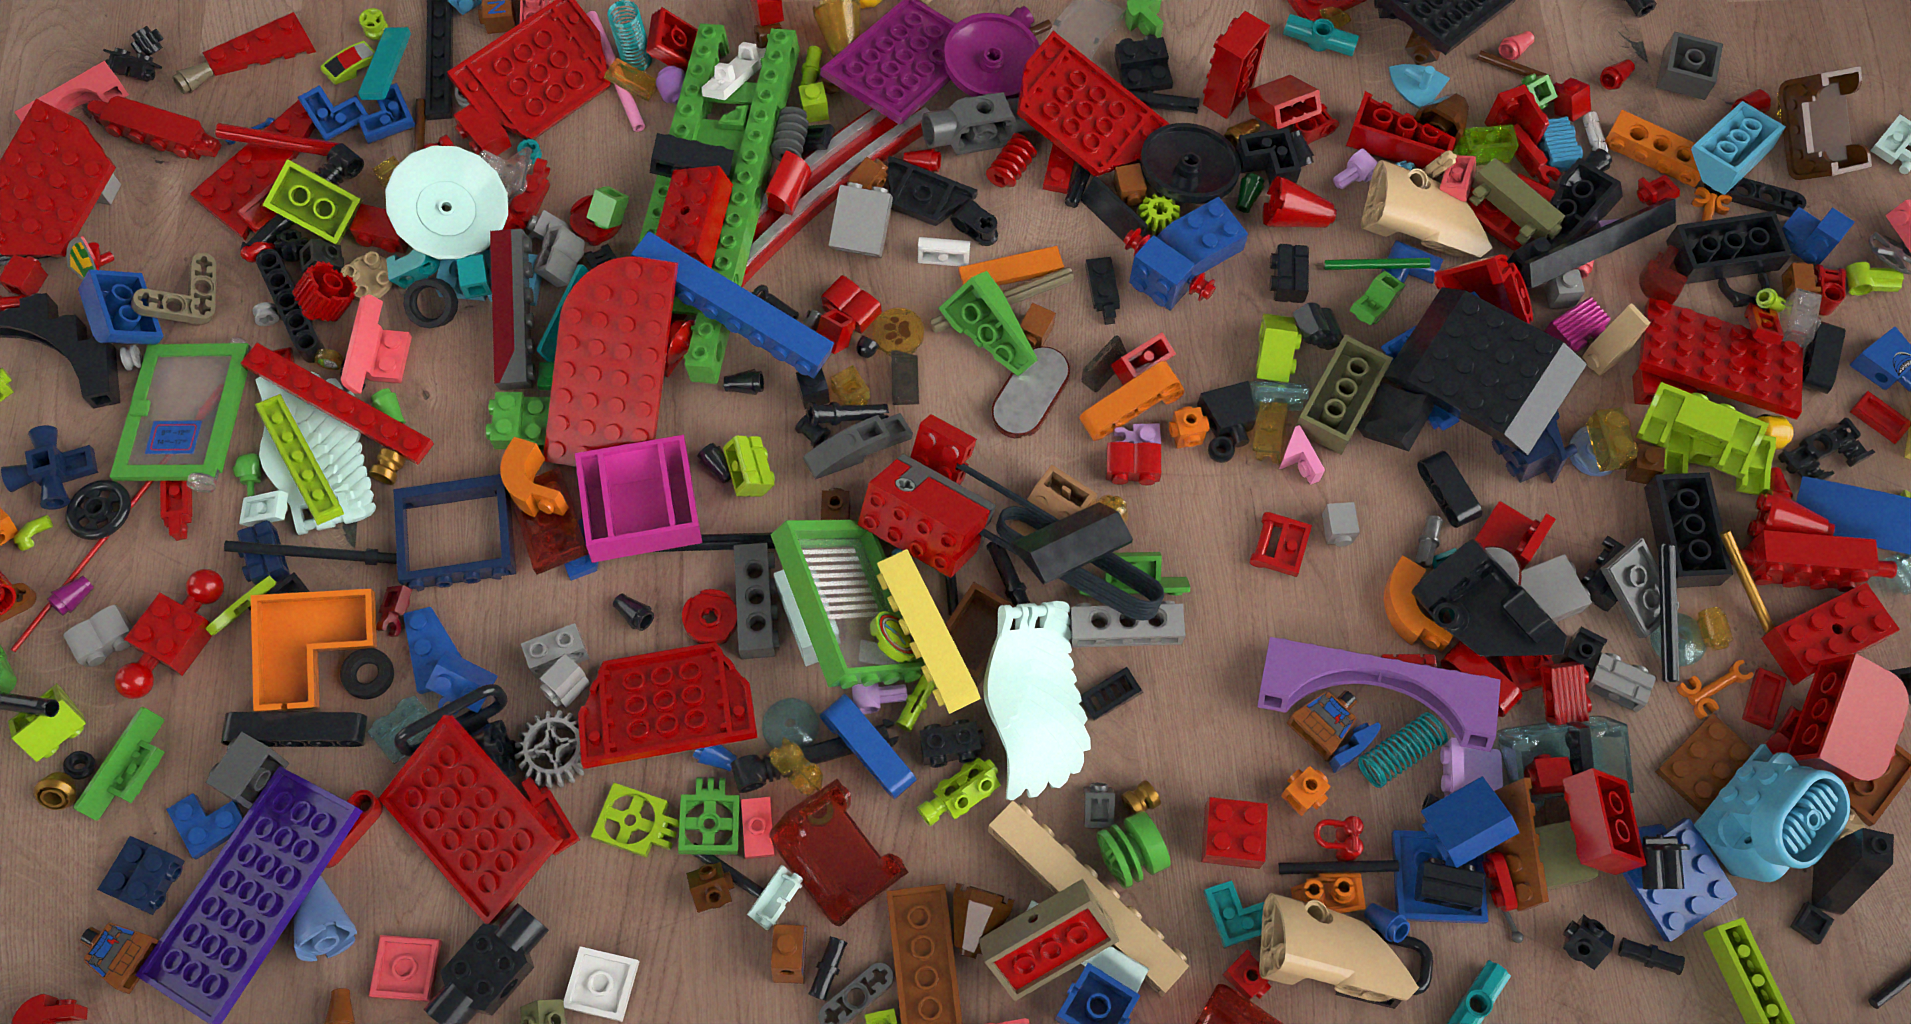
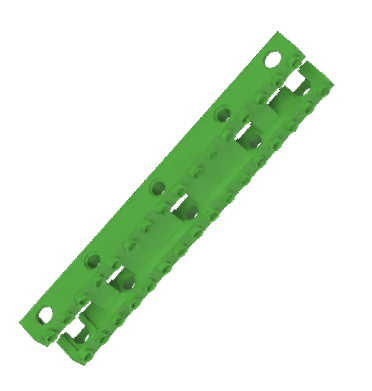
M700 23L669 134L677 138L697 140L704 144L723 146L734 150L729 175L733 187L711 269L737 285L742 286L773 161L770 149L773 143V136L775 135L779 111L786 107L800 48L795 30L771 28L770 34H767L768 43L764 58H761L762 67L758 82H745L726 100L704 97L702 86L714 77L715 66L720 63L718 48L720 49L721 56L729 54L730 49L724 25ZM713 103L751 105L745 131L720 129L719 120L707 119L708 114H711ZM657 175L638 244L648 231L656 235L671 181L669 177ZM674 295L672 313L697 316L695 326L691 327L693 334L688 353L684 354L685 367L691 382L717 384L730 331L722 323L715 319L707 318L702 311L692 305L684 304Z

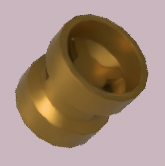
M382 448L377 455V464L372 465L369 475L381 483L394 485L398 478L396 472L403 468L406 459L395 451Z
M1147 780L1139 783L1134 791L1128 790L1121 795V800L1130 815L1141 810L1145 812L1149 808L1155 809L1161 805V800L1156 790Z

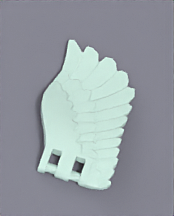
M261 377L256 378L255 381L262 401L281 394L344 512L343 515L320 525L316 524L314 518L305 520L302 510L308 509V506L267 428L264 426L259 453L261 465L274 486L280 491L289 493L287 503L291 507L297 534H307L308 530L316 528L318 531L332 528L337 523L342 522L349 524L371 516L375 512L376 505L374 502L372 503L374 494L370 490L371 479L367 477V468L363 466L364 456L360 454L362 444L358 441L361 433ZM330 378L326 380L327 382L344 390L343 386L338 382L336 378ZM351 391L347 392L355 397L354 393H352Z
M1063 601L1042 602L1038 606L1035 603L1018 604L1016 607L1001 605L998 609V634L988 659L983 690L984 701L989 715L997 728L1007 753V800L1016 799L1025 789H1027V796L1029 798L1037 797L1046 788L1047 783H1049L1051 788H1060L1068 781L1070 774L1080 772L1084 763L1083 752L1090 750V737L1084 726L1088 719L1083 708L1079 705L1082 700L1079 691L1074 685L1077 679L1071 670L1074 667L1073 660L1068 655L1072 651L1069 642L1072 638L1069 628L1071 620L1068 615L1070 606ZM1040 617V627L1035 628L1036 620ZM1015 619V630H1010L1012 621Z

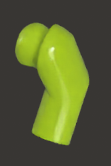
M45 515L23 525L14 536V544L17 543L19 550L25 551L32 548L34 541L31 537L53 527L50 517Z

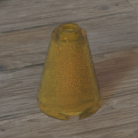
M820 0V5L817 8L815 5L813 6V16L833 58L860 36V0Z

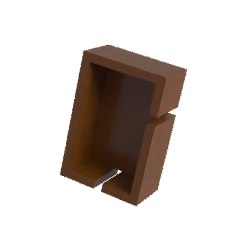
M973 582L945 625L976 687H978L985 676L988 659L998 634V609L1001 605L1016 606ZM1015 619L1012 621L1010 630H1015Z

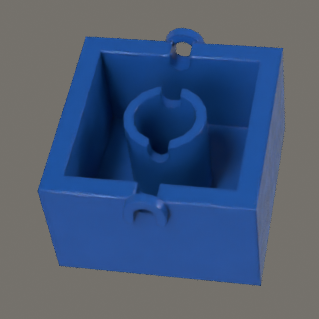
M1088 962L1077 982H1072L1067 991L1068 997L1058 1012L1055 1021L1060 1024H1129L1131 1020L1129 1015L1141 995Z

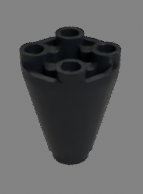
M501 719L488 723L470 734L507 777L516 775L515 754L519 750L515 748L516 741L509 739L506 726Z

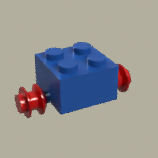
M1140 228L1135 231L1132 229L1126 235L1124 249L1129 250L1133 248L1135 250L1129 283L1137 291L1144 292L1157 305L1164 306L1169 311L1188 290L1190 295L1195 292L1199 294L1198 301H1202L1204 298L1208 300L1216 289L1214 286L1215 280L1212 279L1209 282L1205 280L1206 274L1204 272L1196 276L1193 275L1195 263L1154 235L1151 238L1149 234L1144 237L1141 236Z

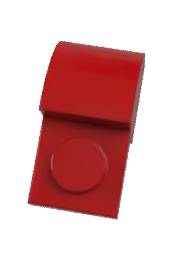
M40 994L28 999L18 1008L11 1024H56L87 1020L88 1007L76 1004L77 1000L74 999L58 1000L56 997Z

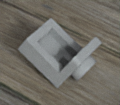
M543 210L538 216L533 215L526 226L529 229L527 237H530L531 240L537 237L543 241L550 227L563 225L569 230L570 225Z

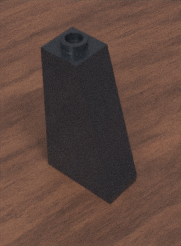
M1861 828L1834 841L1821 859L1813 865L1812 904L1821 911L1839 915L1844 914L1893 865L1894 834Z

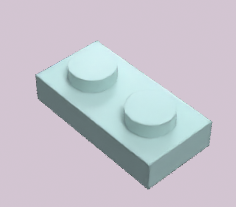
M278 490L243 498L239 524L250 527L266 520L270 522L284 520L289 493Z

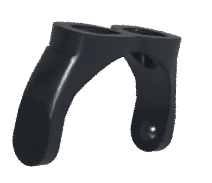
M1766 272L1758 273V281L1762 290L1770 288ZM1725 278L1718 280L1719 289L1732 303L1733 307H1743L1749 305V303L1757 304V294L1750 296L1734 291L1729 287Z

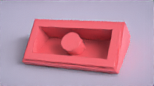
M1457 155L1456 163L1444 172L1440 190L1460 201L1466 202L1476 174V156Z

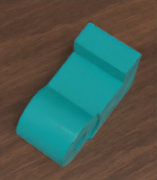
M414 249L402 258L395 254L386 258L388 280L404 289L417 280L433 275L440 266V259L433 258Z

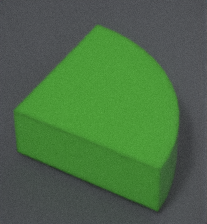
M737 106L735 110L727 115L725 113L719 120L720 129L745 131L750 112L749 106Z

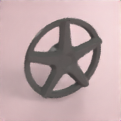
M1878 232L1870 236L1868 240L1869 246L1879 259L1893 269L1911 275V271L1908 270L1905 263L1906 261L1911 264V252L1904 247V242L1898 243L1887 236L1880 235ZM1876 239H1877V240L1880 241L1886 248H1883V247H1876V248H1875V246H1874V244H1873V240H1876Z

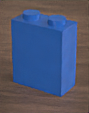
M1483 776L1421 810L1426 821L1422 824V827L1431 840L1434 838L1438 840L1435 846L1444 860L1450 858L1456 868L1520 833L1512 815Z

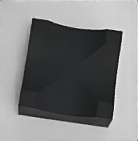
M1381 383L1371 409L1360 420L1356 428L1365 438L1409 452L1432 412L1434 405L1426 395L1405 392L1389 384Z

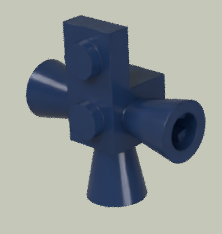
M49 425L34 427L28 432L34 449L25 451L27 464L1 467L3 482L10 492H14L35 481L41 486L40 506L48 510L64 508L68 506L70 499L63 483L98 473L94 449L87 445L62 453L57 448L58 429Z

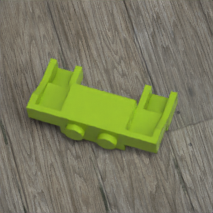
M1661 382L1635 437L1659 447L1664 445L1671 429L1723 449L1715 469L1742 479L1749 469L1769 423L1735 411V408L1729 404H1717L1709 401L1708 397L1703 394H1691Z
M1671 429L1664 445L1661 447L1666 448L1663 474L1688 473V463L1715 468L1723 449ZM1764 435L1746 475L1742 479L1736 477V491L1759 496L1760 493L1765 494L1770 490V474L1776 449V437Z

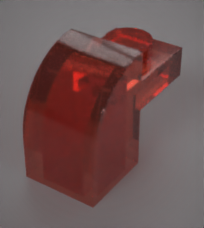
M1669 245L1664 253L1659 251L1655 259H1650L1641 271L1639 285L1648 299L1663 300L1673 305L1679 297L1688 277L1670 269L1679 251L1678 248Z

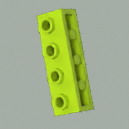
M1744 917L1703 932L1745 1023L1795 1024Z

